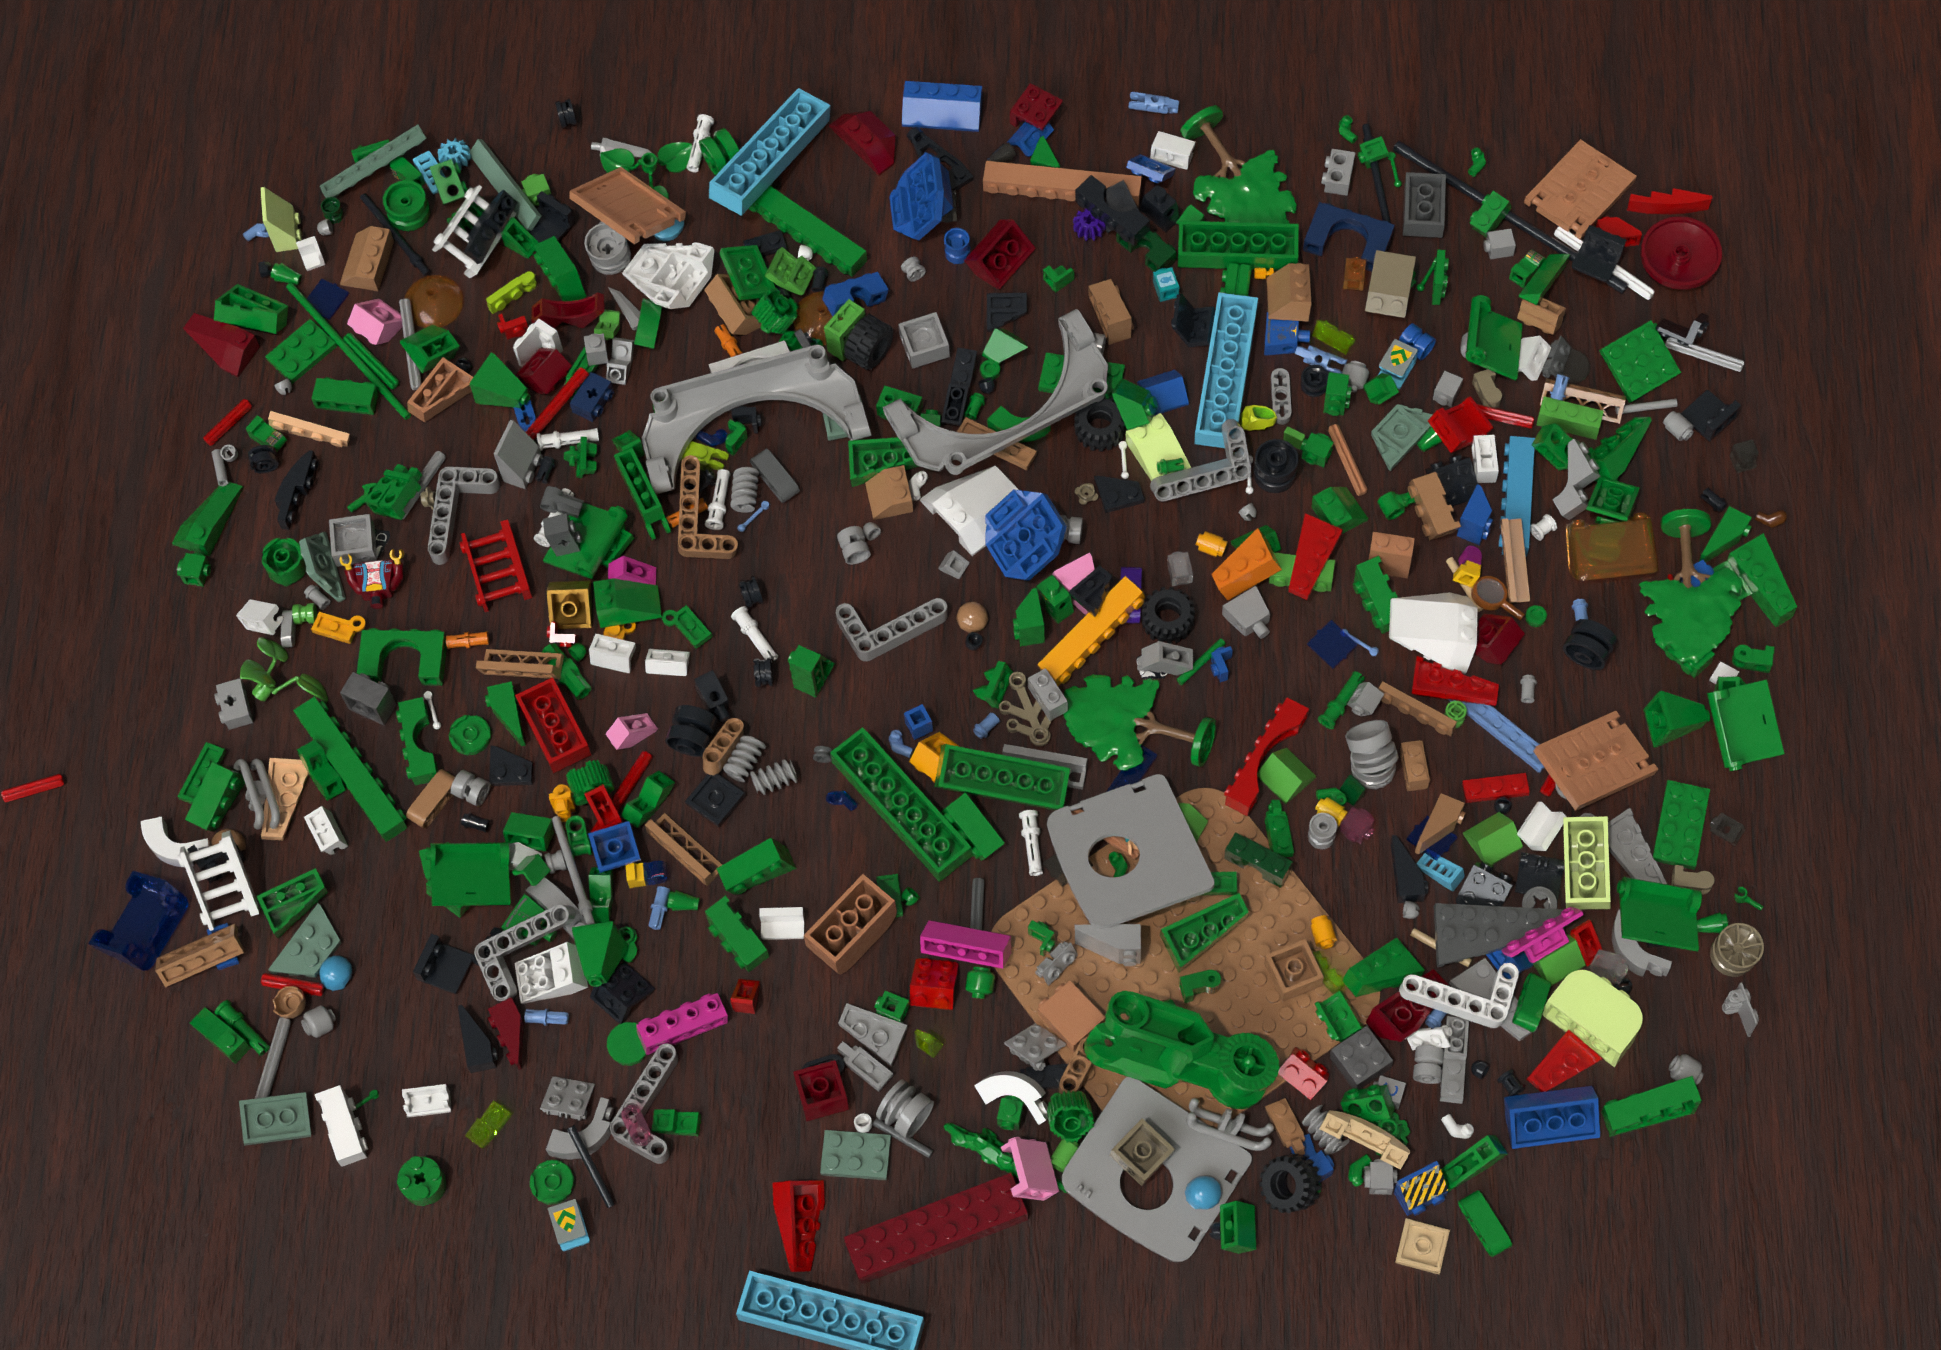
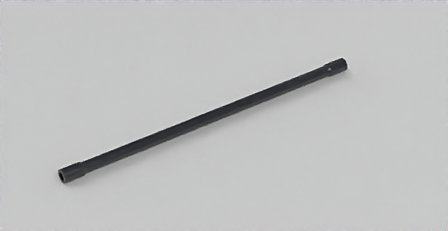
M1400 140L1395 144L1393 151L1413 161L1432 174H1446V183L1483 205L1482 201L1486 195L1415 152L1414 149ZM1511 211L1505 216V220L1559 254H1570L1569 260L1574 261L1577 252ZM1611 275L1609 281L1606 282L1608 286L1621 294L1629 286L1627 282L1615 275Z

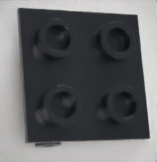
M1521 852L1515 893L1525 894L1531 888L1545 887L1553 892L1558 901L1562 872L1565 865L1564 860Z

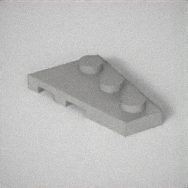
M846 1003L838 1022L839 1026L892 1067L908 1028L906 1024Z

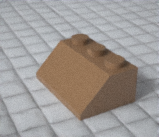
M370 226L356 233L340 285L379 291L394 244L390 229Z
M1289 263L1267 277L1268 319L1309 321L1311 308L1309 264Z
M717 274L704 291L708 295L710 302L717 309L718 315L727 325L728 330L735 335H747L761 328V323L751 313L760 299L739 300L729 275Z

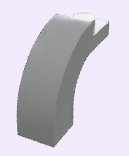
M543 878L536 886L530 885L525 890L535 903L545 910L556 905H568L574 909L575 919L563 927L573 940L572 927L586 925L583 914H580L579 909L548 879ZM564 909L559 913L562 921L566 918V911Z
M1619 909L1612 927V944L1619 960L1626 968L1643 977L1646 970H1649L1651 974L1656 976H1667L1672 961L1645 952L1635 940L1622 938Z
M600 1098L591 1124L579 1132L589 1154L601 1148L611 1135V1122L607 1120L611 1119L614 1108L609 1099ZM553 1129L546 1148L548 1155L566 1160L581 1158L569 1133Z

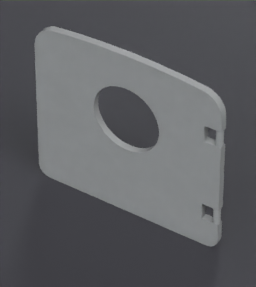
M1153 775L1137 783L1128 784L1080 801L1078 804L1060 808L1052 812L1048 817L1047 828L1064 876L1087 920L1096 928L1113 927L1210 892L1214 888L1215 884L1211 872L1167 779L1163 775ZM1144 786L1146 789L1138 793L1133 791V789ZM1082 808L1084 811L1076 815L1071 813V811ZM1119 836L1129 839L1137 846L1140 852L1139 862L1130 873L1124 876L1114 878L1102 876L1090 866L1088 861L1089 853L1098 841L1107 837Z
M1126 1077L1094 1123V1127L1090 1129L1065 1167L1062 1174V1185L1068 1194L1116 1230L1172 1262H1183L1188 1260L1219 1214L1220 1205L1226 1203L1251 1164L1252 1157L1248 1151L1238 1145L1191 1129L1186 1122L1189 1114L1187 1111L1141 1081ZM1142 1118L1175 1149L1173 1154L1163 1164L1169 1170L1172 1177L1173 1189L1171 1196L1165 1204L1152 1210L1136 1208L1124 1198L1120 1188V1177L1124 1169L1109 1156L1111 1150ZM1196 1118V1121H1197L1198 1123L1207 1125V1124L1203 1123L1202 1121H1200L1199 1119ZM1230 1170L1237 1173L1232 1183L1225 1180ZM1198 1176L1213 1177L1221 1185L1222 1196L1220 1202L1208 1210L1194 1209L1186 1201V1186L1192 1179ZM1193 1227L1200 1230L1195 1241L1188 1237Z

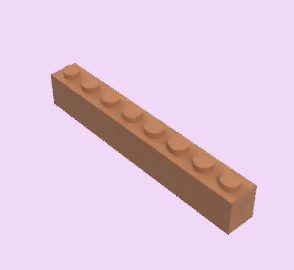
M986 161L983 191L1075 201V189L1092 175L1103 183L1106 189L1124 180L1136 206L1139 207L1142 176Z

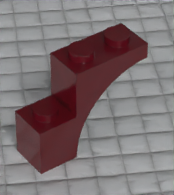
M597 292L590 297L575 301H553L541 298L532 306V323L540 319L552 328H556L562 322L584 328L604 312V294Z

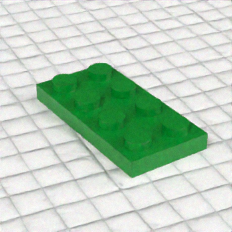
M1045 354L1038 387L1039 391L1054 392L1062 374L1064 355ZM1107 362L1108 386L1105 394L1106 399L1113 398V391L1119 381L1123 379L1125 365ZM1093 388L1096 393L1102 392L1100 388Z
M1667 780L1652 856L1656 862L1674 866L1681 865L1684 868L1695 870L1710 789Z

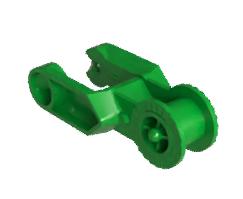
M1131 991L1117 992L1111 997L1106 1007L1105 1022L1096 1025L1084 1043V1051L1087 1058L1100 1068L1164 1089L1181 1081L1209 1089L1213 1097L1220 1103L1233 1109H1246L1256 1105L1263 1097L1266 1088L1275 1081L1279 1072V1059L1272 1045L1260 1036L1252 1033H1239L1226 1037L1214 1033L1209 1029L1199 1013ZM1120 1014H1126L1129 1019L1123 1020ZM1104 1040H1110L1112 1046H1107Z

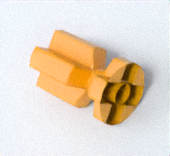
M1255 268L1254 278L1266 279V276L1274 273V269L1270 268L1267 271L1266 268Z

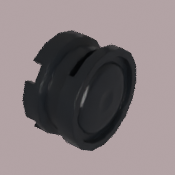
M570 98L564 102L556 101L555 104L561 127L565 128L569 124L577 125Z
M1310 365L1303 370L1300 387L1306 395L1319 397L1326 392L1329 374L1325 371L1324 367Z
M260 445L252 448L248 452L251 470L254 469L255 473H268L275 470L279 465L275 447Z
M754 576L751 577V580L738 581L747 608L752 607L757 602L763 603Z
M768 657L767 660L753 659L755 663L753 665L755 686L762 687V685L766 684L773 686L771 657Z

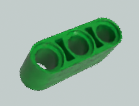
M1532 972L1529 973L1519 996L1512 1019L1513 1024L1532 1033L1536 1030L1549 993L1550 981Z
M1477 1190L1458 1201L1462 1213L1491 1257L1512 1247L1509 1236L1480 1191Z

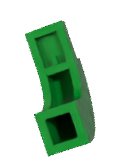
M1000 406L987 418L988 428L999 432L1016 426L1030 417L1021 418L1014 416ZM1051 425L1020 440L1019 443L1031 442L1044 437L1051 431Z

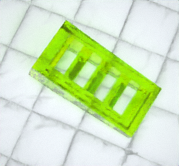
M916 1029L914 1032L917 1047L932 1058L935 1057L943 1047L942 1042L922 1030Z

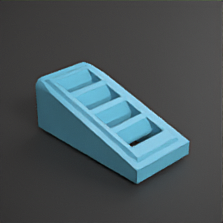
M427 151L415 157L413 162L415 168L422 173L425 183L434 195L438 190L436 184L432 185L434 183L433 177L428 178L432 176L431 171H424L438 163L431 152ZM441 170V171H440L441 176L445 177L444 173H443L442 170Z
M1428 849L1416 863L1423 873L1451 891L1457 888L1465 876L1462 867ZM1430 859L1434 860L1429 867L1426 866Z

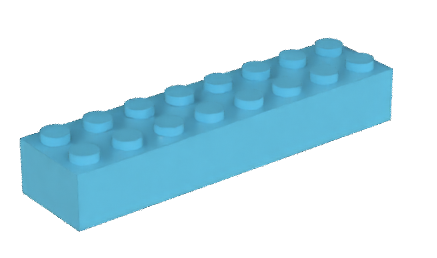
M798 88L709 182V198L742 216L829 122L831 105Z
M1218 292L1195 430V444L1225 448L1222 424L1228 419H1234L1239 423L1257 315V297ZM1237 428L1232 429L1229 434L1234 433Z
M753 1271L748 1273L736 1312L740 1321L848 1350H917L925 1324L924 1317Z

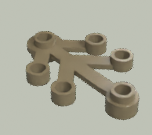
M1014 672L1009 677V685L1017 691L1024 710L1011 705L1009 701H1002L999 704V711L1003 715L1012 714L1030 722L1031 727L1019 724L1016 719H1009L1006 726L1010 733H1022L1030 737L1032 744L1044 746L1050 741L1048 728L1052 720L1049 721L1047 716H1045L1041 725L1039 724L1037 718L1041 707L1037 701L1032 707L1025 690V675L1021 672ZM1015 681H1020L1021 684H1020V685H1015L1014 682H1015ZM1006 705L1009 709L1003 710L1002 707ZM1012 723L1017 725L1015 728L1009 727ZM1039 734L1044 736L1042 739L1036 738Z

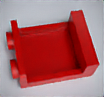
M1471 396L1467 397L1461 404L1444 410L1443 407L1438 409L1428 420L1450 453L1471 445L1474 436L1488 435L1493 429L1492 424Z

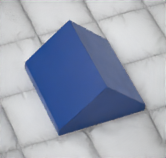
M1176 370L1137 381L1138 386L1149 390L1151 395L1157 400L1158 408L1154 416L1189 405L1183 377Z

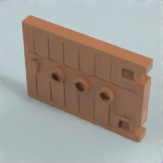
M1580 139L1525 197L1524 203L1529 207L1533 203L1537 206L1536 211L1567 232L1571 229L1576 232L1575 237L1581 240L1585 236L1589 225L1594 226L1597 220L1603 217L1632 186L1637 176Z
M622 167L570 190L569 199L633 244L639 242L640 236L646 239L673 226L675 219L679 222L685 220L686 211Z
M1617 711L1536 746L1533 751L1575 811L1653 776L1658 771L1655 764L1649 765L1646 760L1649 758V755L1625 723L1619 724L1617 720L1620 715Z

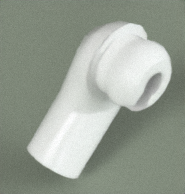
M1451 1114L1441 1119L1453 1137L1468 1139L1474 1132L1473 1126L1468 1123L1466 1125L1456 1124Z

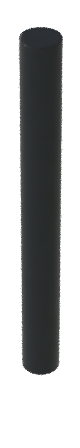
M575 1125L567 1128L606 1207L609 1208L615 1205Z

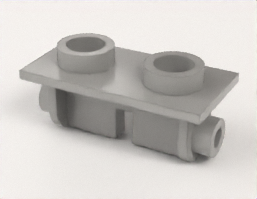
M1065 941L1059 943L1050 953V956L1054 958L1053 961L1046 957L1036 967V975L1040 978L1043 977L1048 986L1078 956L1072 943L1068 944Z

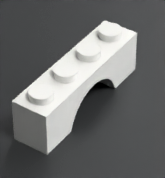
M781 341L708 365L710 372L714 373L790 351L786 342Z

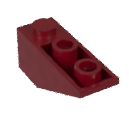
M510 997L490 1007L488 1011L491 1016L487 1017L493 1029H498L500 1034L497 1035L501 1046L508 1048L509 1053L506 1056L511 1066L516 1064L518 1070H521L524 1021Z

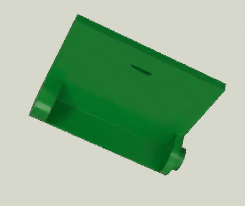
M1478 295L1473 297L1470 308L1466 359L1471 363L1516 380L1518 378L1522 323L1490 311L1491 300L1487 296Z
M583 503L578 518L568 516L571 521L574 520L576 531L581 533L582 543H579L580 551L556 556L550 547L543 562L592 579L628 518L626 510L620 506H612L606 511Z
M1767 680L1707 693L1724 768L1735 771L1743 769L1742 764L1784 754Z
M509 842L430 843V847H426V860H430L432 906L510 905Z
M1623 877L1622 880L1618 881L1616 891L1619 893L1622 938L1691 951L1699 950L1696 913L1702 901L1700 890Z

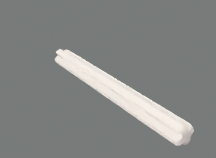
M1561 227L1555 230L1554 235L1576 251H1579L1583 240H1579L1573 233L1567 232ZM1616 265L1612 275L1627 282L1629 288L1645 299H1651L1655 292L1654 289L1619 265Z

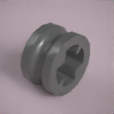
M816 746L814 748L816 754L813 755V760L820 763L831 762L830 752L832 749L826 746Z

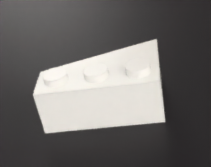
M340 1085L315 1094L316 1100L320 1103L323 1111L321 1115L323 1121H326L329 1132L328 1136L336 1159L341 1167L367 1158L365 1150H368L365 1138H361L359 1130H362L359 1118H355L353 1113L356 1110L353 1098H349Z

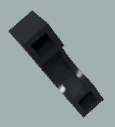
M1090 175L1075 189L1077 204L1089 210L1094 218L1103 221L1110 230L1116 231L1125 242L1135 245L1150 231V220L1136 209L1127 212L1111 209L1105 202L1106 186Z

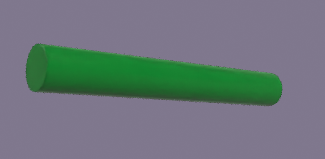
M1220 638L1193 663L1192 670L1181 674L1176 679L1177 682L1183 685L1211 659V653L1215 649L1226 645L1225 641Z

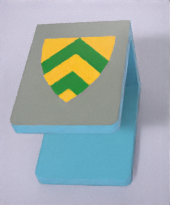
M1394 339L1379 364V368H1381L1379 374L1391 375L1397 389H1401L1416 364L1418 349Z
M576 1199L548 1208L557 1242L561 1246L562 1251H567L590 1242L580 1206Z

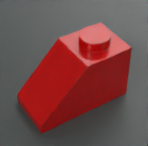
M1604 217L1597 220L1596 227L1626 239L1625 247L1639 245L1642 236L1641 231L1618 217Z

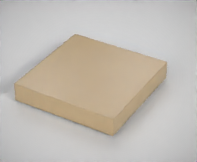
M1406 1218L1395 1263L1440 1274L1450 1230Z

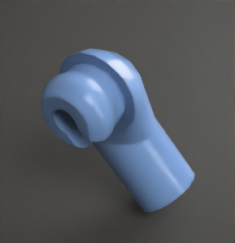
M256 224L244 232L243 236L249 242L256 236L269 237V234L264 224Z
M893 730L889 736L892 751L911 758L914 748L904 745L901 737L902 733L899 730Z

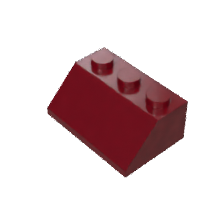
M1002 219L997 222L964 261L976 276L996 289H1001L1036 248L1013 219Z

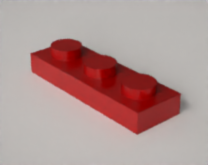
M1526 773L1462 781L1465 803L1496 800L1500 796L1508 798L1529 796L1530 793Z

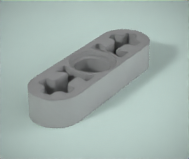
M1278 368L1271 374L1272 410L1277 416L1276 423L1283 425L1291 419L1290 379L1287 370ZM1278 376H1282V386H1278ZM1281 392L1286 394L1287 397L1284 400H1278L1275 395ZM1284 406L1283 411L1285 415L1281 417L1279 414L1280 407Z

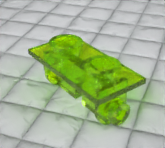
M1317 320L1312 336L1346 355L1349 347L1356 340L1353 338V335H1349L1342 330L1340 332L1337 331L1338 328L1328 323L1327 320Z

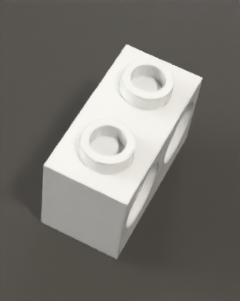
M1474 436L1471 448L1477 483L1496 482L1499 470L1495 436Z

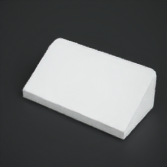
M649 649L645 660L646 673L686 676L690 652Z

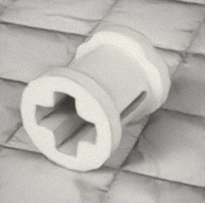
M1545 514L1543 519L1537 524L1530 525V532L1539 541L1548 532L1557 529L1555 520L1548 514Z

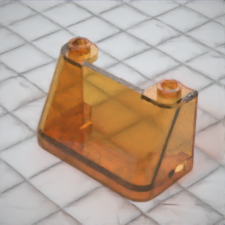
M1635 513L1634 517H1631L1629 521L1589 525L1584 523V520L1578 519L1573 520L1571 524H1566L1569 573L1576 580H1594L1658 571L1651 517L1646 515V513Z

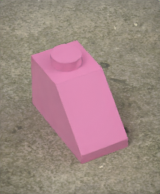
M645 713L618 717L606 735L611 744L618 750L633 747L655 733L658 728L649 715Z

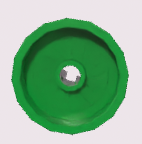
M725 128L714 132L713 138L707 136L699 140L701 153L715 176L739 151L734 139Z
M403 180L390 185L385 191L383 205L389 221L395 228L402 231H413L422 227L428 221L430 206L421 185L414 181Z

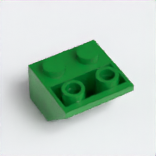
M430 325L400 340V344L421 373L434 368L442 358L446 360L454 358L460 347L449 330L435 325Z

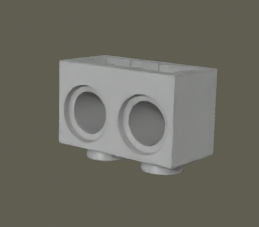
M1338 149L1331 150V156H1327L1325 168H1328L1327 173L1323 172L1322 184H1325L1324 192L1348 196L1355 152Z

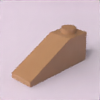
M1442 793L1440 794L1420 836L1415 850L1416 854L1422 853L1453 832L1457 823H1462L1466 814L1462 811L1465 803Z

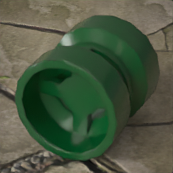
M327 197L322 201L321 210L324 213L325 219H329L331 224L339 223L344 217L339 200L335 197Z

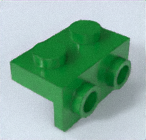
M1338 991L1323 1002L1318 1001L1315 1003L1317 1008L1316 1014L1321 1021H1325L1328 1027L1326 1031L1332 1040L1343 1042L1364 1028L1343 991Z

